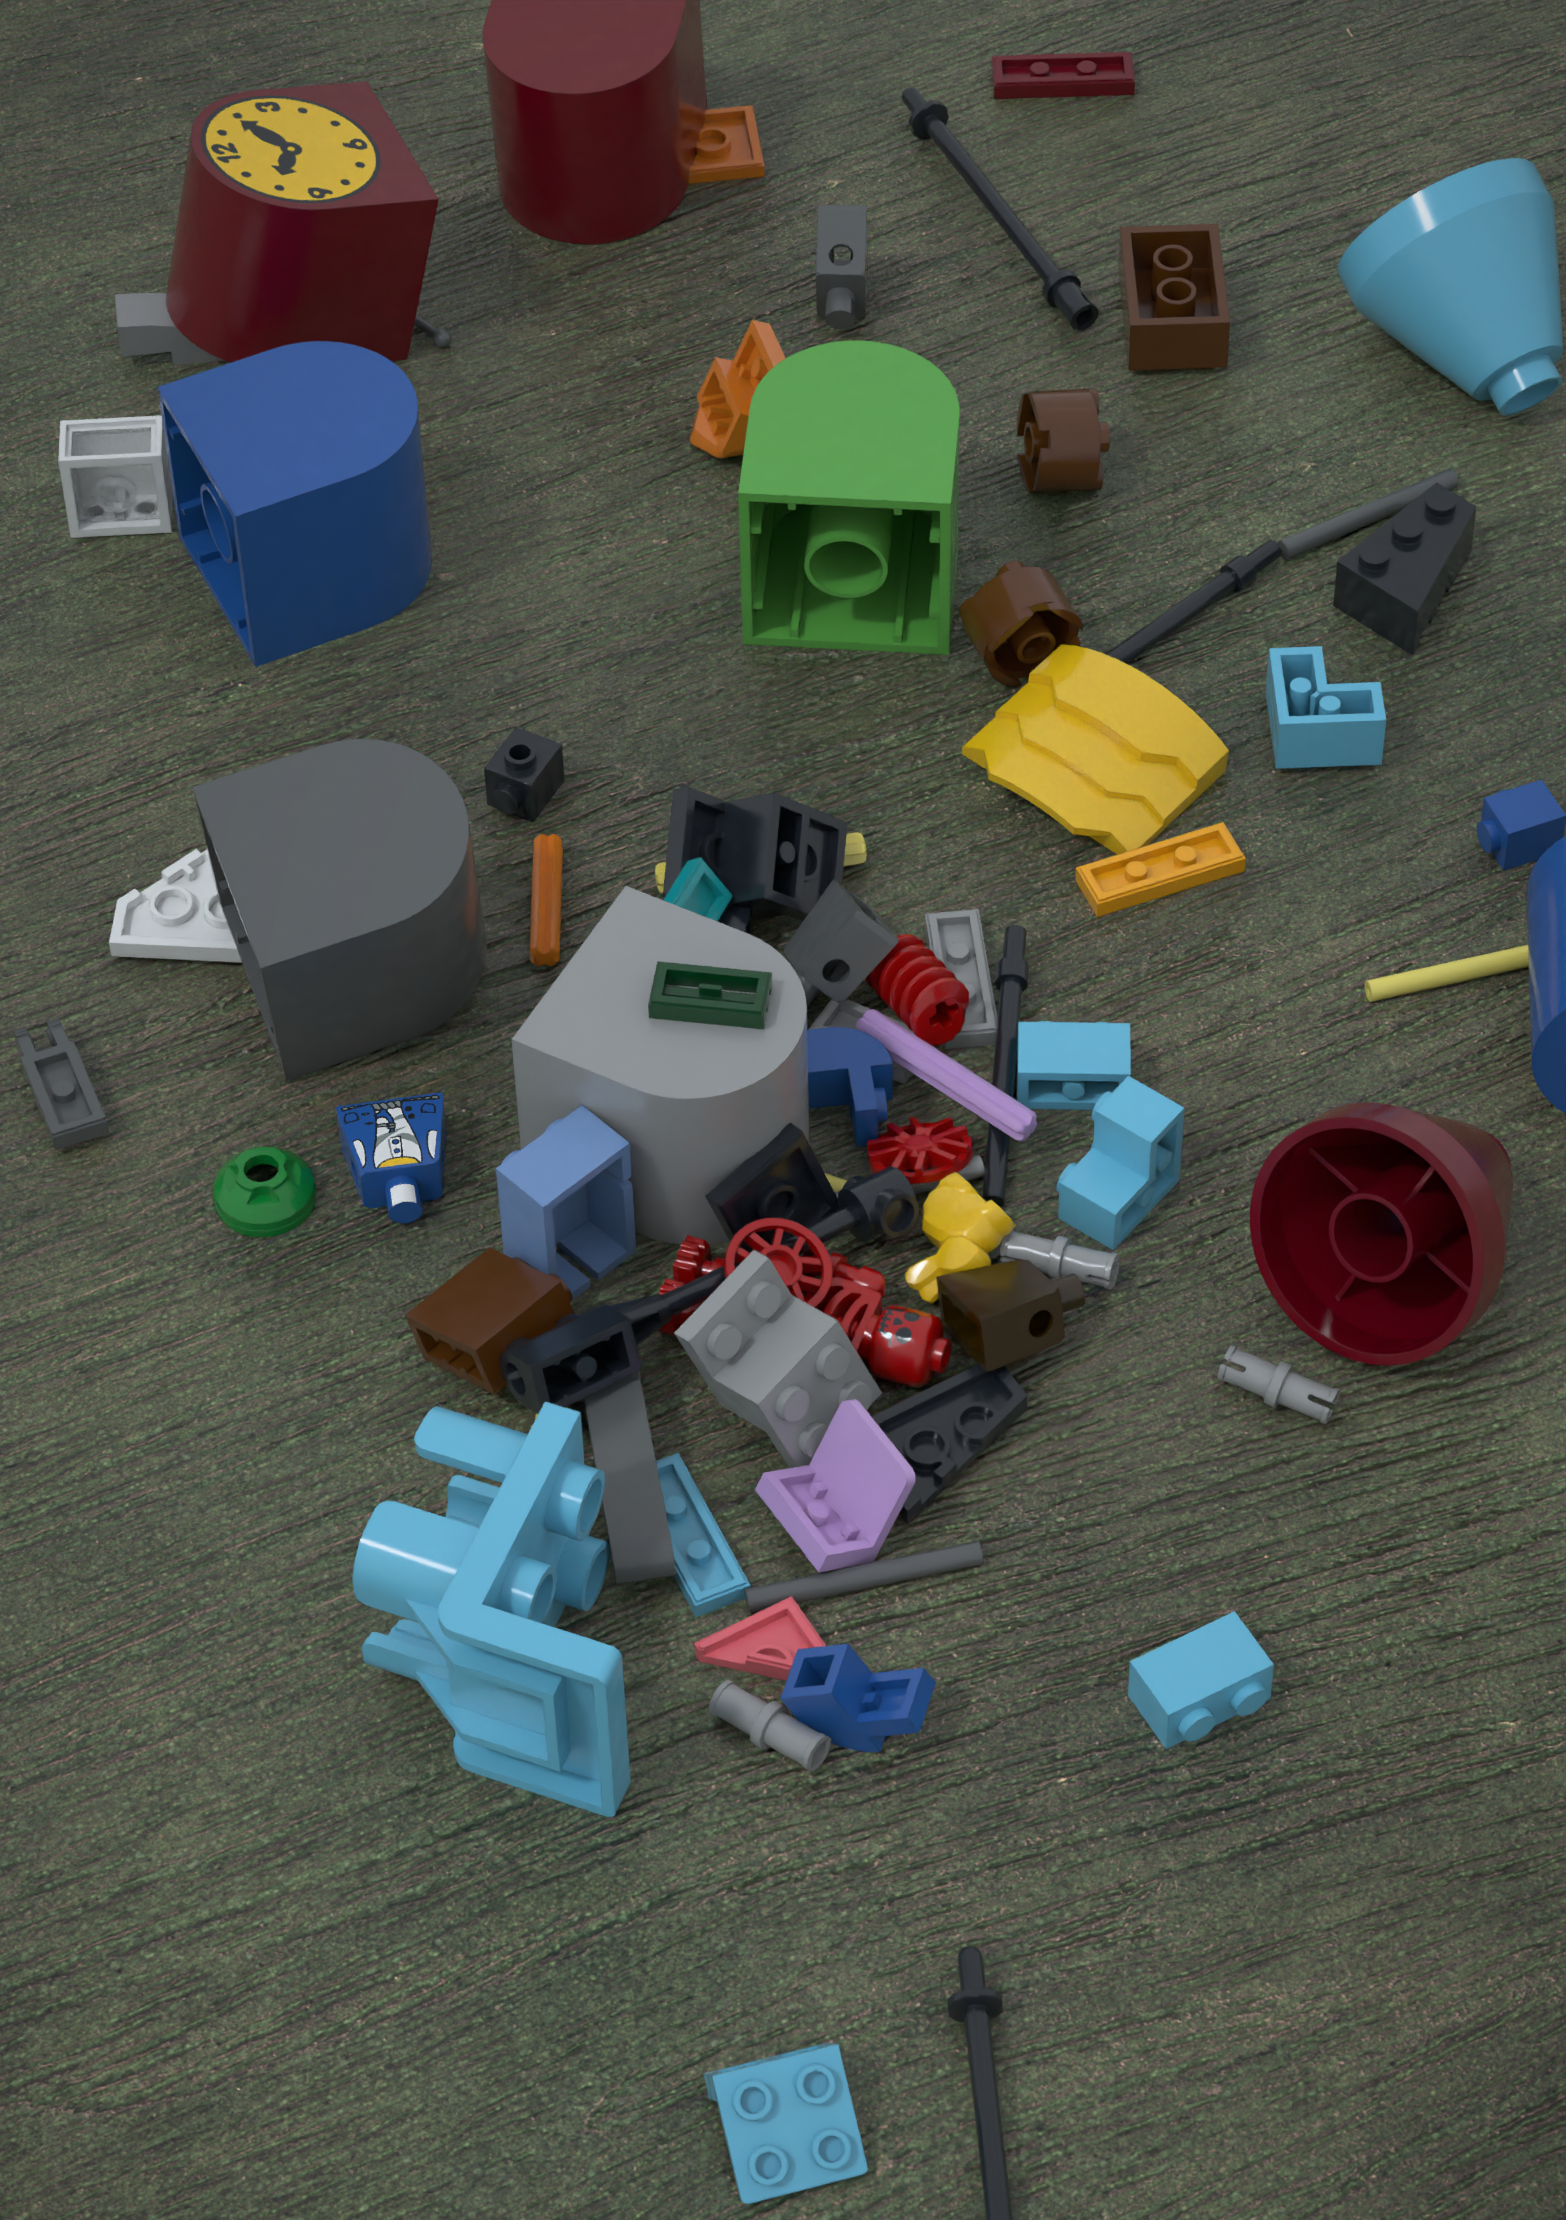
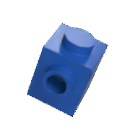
M1542 779L1510 790H1501L1494 795L1484 797L1481 822L1477 824L1478 840L1483 850L1487 853L1491 852L1503 871L1538 860L1550 846L1564 837L1566 814Z

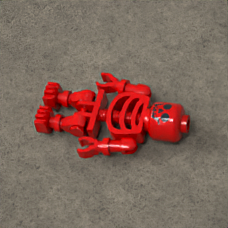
M687 1235L685 1242L682 1241L680 1245L681 1249L677 1251V1260L672 1265L673 1280L666 1278L664 1285L661 1284L659 1288L660 1293L657 1294L664 1295L724 1266V1258L717 1257L712 1261L709 1243L704 1239ZM812 1249L802 1253L804 1255L799 1256L817 1258V1255L813 1252ZM836 1252L830 1255L832 1264L831 1285L825 1298L816 1309L838 1320L863 1363L864 1360H868L871 1373L878 1378L916 1388L925 1386L935 1372L944 1373L950 1360L952 1341L951 1339L944 1338V1330L940 1318L930 1313L898 1305H891L883 1311L881 1298L886 1292L884 1276L877 1270L867 1266H863L861 1269L848 1264L847 1257ZM802 1272V1275L808 1277H821L822 1272ZM807 1292L804 1296L805 1302L814 1297L816 1293ZM703 1302L672 1316L671 1320L657 1331L675 1336L674 1333Z

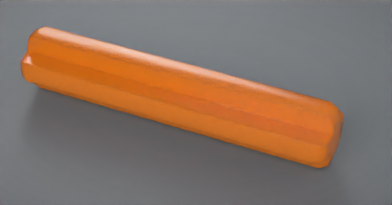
M540 834L533 840L530 961L538 967L544 964L552 967L560 960L563 849L562 839L556 834L549 836Z

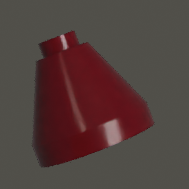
M1366 1102L1336 1107L1320 1114L1289 1134L1272 1150L1262 1165L1254 1184L1250 1204L1251 1242L1256 1262L1270 1293L1285 1314L1305 1334L1328 1350L1343 1357L1372 1365L1390 1366L1417 1362L1437 1353L1470 1329L1483 1316L1493 1301L1503 1273L1513 1192V1177L1509 1156L1503 1145L1494 1136L1472 1124L1394 1105Z

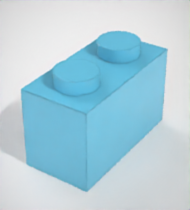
M1018 1022L1017 1101L1029 1109L1093 1110L1098 1099L1105 1092H1113L1128 1076L1131 1077L1130 1023Z
M1234 1611L1131 1660L1129 1666L1128 1697L1165 1749H1168L1184 1740L1189 1742L1196 1741L1208 1734L1215 1725L1236 1715L1247 1716L1260 1709L1267 1700L1271 1699L1274 1664Z

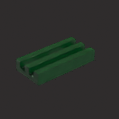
M657 961L648 1003L649 1018L764 1029L766 1012H768L769 994L771 995L772 972ZM666 984H668V985H678V986L699 987V989H696V988H686V987H676V986H666ZM722 990L739 991V992H749V993H756V994L727 992V991H722Z

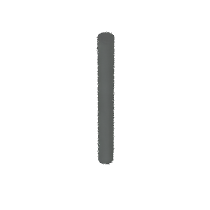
M1449 468L1278 541L1282 551L1281 556L1285 560L1398 513L1436 482L1448 490H1452L1459 485L1457 474L1453 469Z
M979 1541L747 1588L744 1589L745 1601L750 1613L764 1610L791 1596L798 1603L983 1564V1554Z

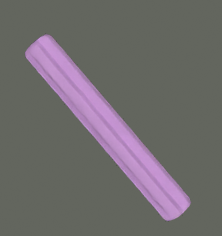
M869 1009L856 1022V1029L877 1039L886 1048L893 1061L1015 1140L1025 1141L1037 1128V1115L1034 1111L879 1011Z

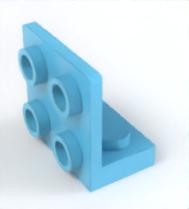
M827 2042L704 2073L709 2099L717 2101L739 2197L743 2203L750 2204L856 2177L867 2172L868 2166L838 2044Z

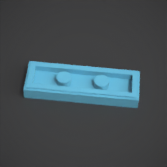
M679 1453L657 1460L656 1463L675 1561L676 1575H674V1578L695 1617L745 1599L744 1589L750 1588V1584Z

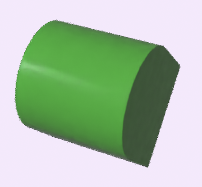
M858 340L837 341L799 351L778 363L761 379L754 391L750 404L738 490L743 644L949 655L958 570L960 406L956 391L949 379L939 368L924 357L907 349L886 343Z

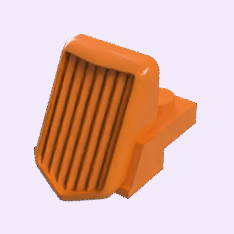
M751 321L733 361L718 357L714 358L696 397L700 407L694 418L690 443L716 458H728L744 454L749 410L754 391L761 379L774 366L786 359L769 323Z

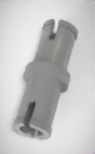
M1012 1230L1003 1237L999 1254L1001 1256L999 1263L1019 1259L1029 1260L1042 1273L1047 1274V1278L1050 1280L1074 1273L1081 1282L1102 1286L1109 1290L1116 1283L1120 1263H1118L1120 1260L1119 1253H1108L1072 1245V1240L1068 1237L1057 1236L1055 1240L1019 1233L1015 1230Z
M1234 1345L1228 1348L1224 1359L1244 1367L1246 1370L1245 1372H1240L1221 1364L1217 1380L1228 1382L1264 1397V1404L1272 1408H1277L1280 1404L1317 1419L1322 1424L1326 1425L1333 1410L1313 1402L1312 1398L1316 1397L1336 1406L1340 1389L1329 1387L1293 1372V1365L1284 1361L1276 1365L1242 1351Z
M730 1680L722 1682L710 1700L709 1713L727 1721L732 1726L750 1735L751 1743L762 1750L773 1748L786 1757L802 1764L809 1771L816 1770L823 1763L831 1746V1738L829 1736L818 1733L790 1716L787 1706L778 1701L767 1703L739 1688L736 1683Z

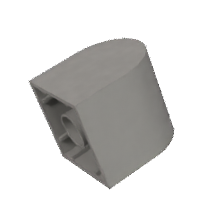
M625 886L511 1039L521 1149L542 1135L552 1122L565 1118L583 1105L630 1143L632 1176L627 1180L632 1183L636 1233L654 1240L680 1245L682 1241L685 1242L687 1235L704 1239L709 1244L728 1242L729 1239L705 1196L747 1159L767 1146L789 1123L802 1130L809 1143L807 1004L805 992L791 964L777 950L759 938ZM657 961L772 972L771 995L769 994L768 1012H766L764 1029L649 1018L648 1003ZM666 984V986H676V987H686V988H696V989H699V987H689V986H678V985H668V984ZM722 990V991H727V992L756 994V993H749V992H739V991Z

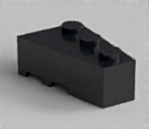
M1436 482L1337 561L1333 606L1413 656L1419 646V640L1428 623H1432L1437 614L1439 602L1445 592H1449L1471 553L1476 506Z

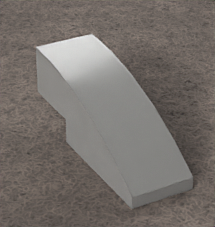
M166 293L115 294L117 329L122 357L171 352L173 365L224 361L200 349L177 329L167 311Z

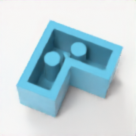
M1322 646L1269 648L1266 700L1276 769L1382 765L1386 715L1381 683L1327 684Z
M1130 1076L1113 1092H1105L1098 1099L1092 1111L1094 1140L1090 1151L1078 1164L1075 1162L1069 1164L1057 1182L1056 1190L1059 1193L1058 1218L1114 1251L1180 1180L1185 1108Z

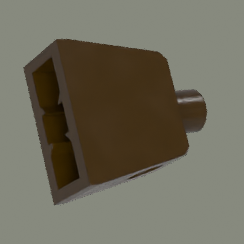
M1019 1259L936 1277L943 1329L986 1372L1061 1343L1065 1337L1063 1312L1085 1305L1084 1289L1076 1274L1072 1273L1050 1280L1029 1260Z

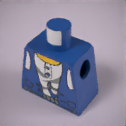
M443 1093L336 1107L341 1149L362 1205L369 1209L387 1206L389 1218L397 1223H410L417 1220L423 1212L421 1202L437 1200L443 1195L447 1128Z

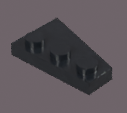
M977 1364L871 1416L915 1472V1484L899 1512V1515L907 1525L1027 1410V1394L1005 1366L986 1372Z

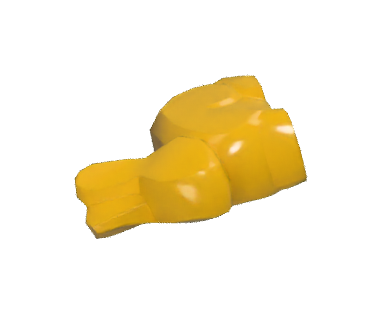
M954 1172L946 1176L928 1194L922 1210V1230L930 1242L939 1250L936 1255L927 1257L909 1267L905 1273L906 1282L910 1288L919 1291L922 1300L930 1304L934 1303L939 1298L936 1277L990 1266L991 1260L988 1253L1000 1245L1003 1237L1009 1234L1016 1224L994 1201L984 1200L970 1183L958 1173Z

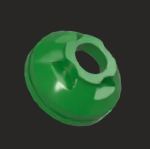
M274 1146L250 1148L227 1160L217 1173L213 1189L215 1209L221 1221L230 1229L251 1237L278 1236L295 1229L312 1213L317 1197L315 1179L307 1162L296 1153ZM259 1164H269L278 1169L275 1177L268 1181L256 1182L246 1177L248 1170Z

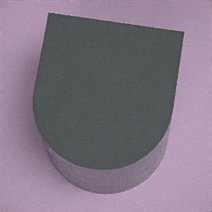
M348 739L320 745L192 787L219 903L286 1081L423 1035L450 1019L467 1002L482 976L487 954V938L467 809L455 783L434 761L418 751L397 743L376 739Z

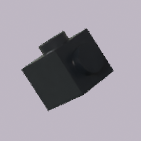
M515 727L484 768L487 805L498 809L502 813L512 814L534 822L564 782L562 744Z

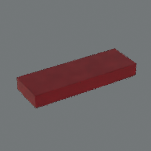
M1132 52L992 56L991 70L994 99L1135 95Z

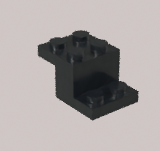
M691 787L675 789L672 796L663 895H667L686 862L701 857L733 895L727 906L752 908V921L787 915L804 921L834 879L842 885L848 822L776 793L726 802Z

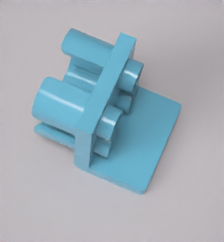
M544 1402L529 1433L526 1434L435 1406L426 1414L415 1433L414 1442L417 1454L422 1458L501 1482L502 1485L497 1487L461 1475L452 1476L447 1485L448 1505L446 1517L396 1501H384L377 1505L364 1529L357 1549L353 1568L354 1595L361 1603L407 1619L399 1620L388 1635L371 1632L362 1645L363 1660L367 1665L419 1681L454 1728V1755L458 1764L465 1770L593 1813L613 1817L631 1782L622 1654L611 1645L555 1628L566 1605L583 1611H588L593 1606L603 1586L610 1559L609 1543L590 1536V1531L595 1523L603 1499L605 1474L603 1470L584 1464L581 1412Z

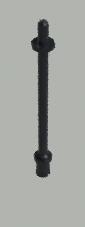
M914 87L906 88L902 92L901 97L903 103L912 113L909 124L913 135L919 139L932 138L1044 281L1042 295L1048 304L1058 307L1074 330L1077 328L1078 331H1082L1092 326L1097 320L1099 311L1095 304L1091 303L1081 290L1079 278L1071 270L1060 271L946 127L949 119L947 107L938 100L927 102Z
M967 1946L958 1953L957 1962L961 1991L954 1993L948 1998V2014L956 2022L965 2024L986 2220H1013L990 2020L997 2018L1003 2012V2000L1001 1993L995 1989L986 1988L983 1957L980 1950L974 1946Z

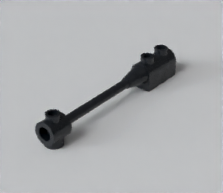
M890 1166L866 1178L861 1176L850 1178L838 1193L839 1210L804 1227L813 1232L822 1243L847 1231H850L855 1238L863 1242L882 1233L898 1238L908 1234L915 1226L919 1216V1206L913 1188L905 1175L897 1168ZM790 1233L782 1237L780 1245L793 1249L798 1237ZM804 1242L798 1255L811 1249L806 1242ZM734 1260V1266L736 1269L740 1265V1263ZM724 1266L664 1295L656 1294L610 1306L602 1304L581 1315L567 1314L557 1322L554 1328L534 1338L520 1337L513 1340L508 1345L506 1351L500 1355L502 1375L510 1392L518 1402L539 1414L544 1402L566 1407L642 1370L637 1346L668 1323L672 1316L705 1301L726 1279Z

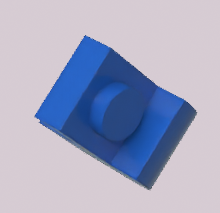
M846 1027L807 1030L809 1109L848 1105L855 1146H867L869 1140L878 1138V1122L888 1120L886 1100H893V1064L888 1051L877 1039L860 1030Z
M849 1644L797 1649L780 1699L800 1722L818 1733L829 1736L832 1744L856 1751L880 1752L885 1736L920 1732L936 1682L925 1668L872 1673Z

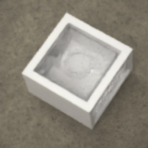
M162 415L60 421L58 462L70 538L172 533L173 491Z

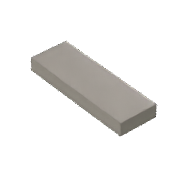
M979 909L925 914V932L928 948L944 963L947 969L954 973L957 980L961 981L969 991V1004L965 1012V1022L962 1030L954 1040L944 1043V1049L995 1045L997 1013Z

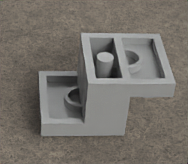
M755 1250L744 1259L674 1333L720 1405L765 1431L789 1468L810 1464L842 1401L856 1399L867 1410L882 1394L838 1320L794 1297L770 1259Z

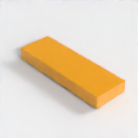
M1224 822L1076 867L1075 881L1095 915L1100 917L1244 872L1246 858Z

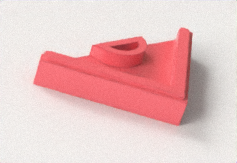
M791 1596L695 1642L694 1652L699 1662L787 1681L797 1649L826 1645Z

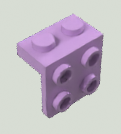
M851 1399L840 1403L809 1465L764 1472L755 1491L816 1570L824 1572L874 1562L915 1484V1472L862 1404L856 1399Z

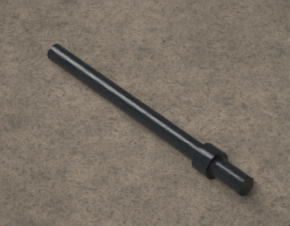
M1268 540L1247 556H1236L1220 568L1218 576L1108 651L1106 655L1128 664L1232 590L1240 592L1253 583L1258 572L1281 557V548L1275 541Z
M1011 925L1005 929L1003 958L997 962L995 986L1000 991L992 1085L1012 1098L1014 1094L1022 992L1028 987L1029 964L1025 961L1027 931L1019 925ZM989 1123L982 1198L986 1201L992 1200L999 1207H1002L1005 1204L1010 1136Z

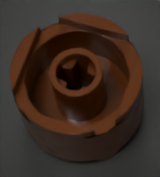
M1097 389L1046 390L1022 395L1017 414V437L1024 436L1025 453H1018V463L1024 487L1028 492L1100 490L1102 488L1103 469L1100 462V453L1109 451L1110 432L1108 423L1099 422L1098 420L1099 396Z
M1011 561L1000 567L996 577L983 585L973 597L965 600L959 609L964 630L991 676L997 682L1006 686H1023L1019 678L1029 676V673L1061 644L1079 647L1081 644L1077 635L1079 628L1083 630V623L1055 577L1045 569L1025 567L1020 561Z

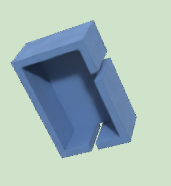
M583 1105L565 1118L552 1122L542 1135L523 1149L510 1153L501 1165L496 1168L504 1254L511 1258L519 1257L530 1267L547 1275H557L570 1289L573 1300L590 1287V1279L556 1252V1246L598 1280L636 1252L632 1183L627 1180L632 1176L630 1143Z

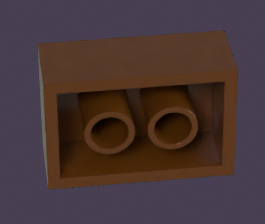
M1218 224L1120 227L1118 274L1128 370L1227 367L1230 318Z

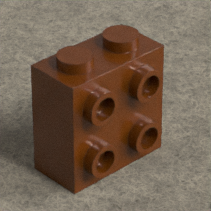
M489 1247L405 1314V1317L425 1360L495 1395L503 1387L507 1386L500 1367V1355L506 1351L508 1345L520 1337L534 1338L554 1328L563 1316L575 1313L570 1304L573 1300L572 1293L560 1277L555 1274L547 1275L530 1267L519 1257L511 1258Z

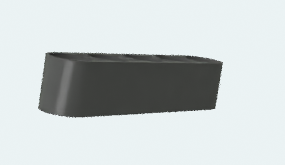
M638 1371L583 1398L595 1468L603 1470L605 1474L602 1508L616 1585L676 1575L670 1531Z

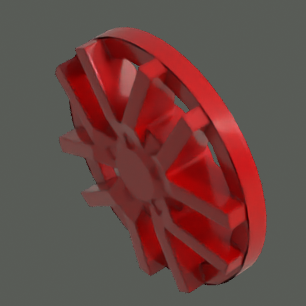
M909 1117V1125L897 1127L891 1122L887 1124L886 1133L875 1140L867 1142L868 1165L874 1174L887 1168V1166H892L900 1170L910 1184L934 1182L954 1172L958 1173L969 1164L973 1157V1143L968 1135L967 1127L965 1125L955 1127L953 1119L948 1117L937 1123H920L916 1117Z
M765 1218L747 1224L734 1235L725 1252L724 1272L726 1278L735 1270L734 1260L741 1264L750 1254L739 1247L744 1241L753 1250L770 1259L794 1297L805 1302L801 1291L815 1292L814 1297L805 1302L814 1308H817L823 1301L832 1281V1264L824 1244L809 1229L791 1220ZM775 1230L771 1245L758 1236L756 1232ZM783 1232L792 1233L798 1237L793 1249L780 1245ZM804 1242L809 1245L817 1255V1258L799 1257L798 1254ZM802 1272H822L821 1280L804 1276Z

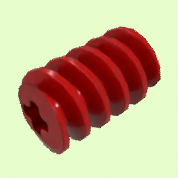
M912 934L896 936L899 942L865 978V981L884 1000L887 1006L895 1012L898 1018L903 1020L906 1026L920 1039L930 1045H942L954 1040L962 1030L965 1022V1012L969 1004V991L961 981L957 980L954 973L947 969L944 963L935 956L933 951L925 946L919 937Z

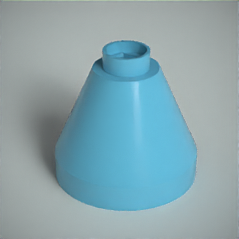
M1522 158L1500 159L1483 163L1446 177L1390 209L1368 226L1342 255L1337 268L1338 276L1357 311L1474 399L1479 401L1492 399L1500 415L1508 416L1527 410L1548 398L1561 386L1563 380L1555 367V364L1564 352L1555 203L1537 168L1531 161Z

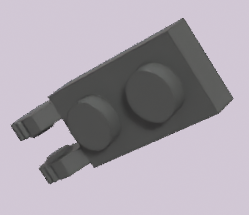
M59 1017L46 1022L48 1040L50 1045L53 1046L48 1049L36 1052L32 1036L28 1034L26 1028L13 1031L23 1073L55 1150L109 1134L105 1114L74 1041L69 1042Z

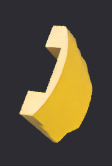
M1061 644L1029 673L1028 683L1000 707L995 713V718L962 747V755L987 770L988 780L1030 801L1058 821L1073 835L1089 836L1117 855L1149 845L1226 771L1229 754L1228 748L1215 732L1190 707L1164 686L1116 658L1088 648Z

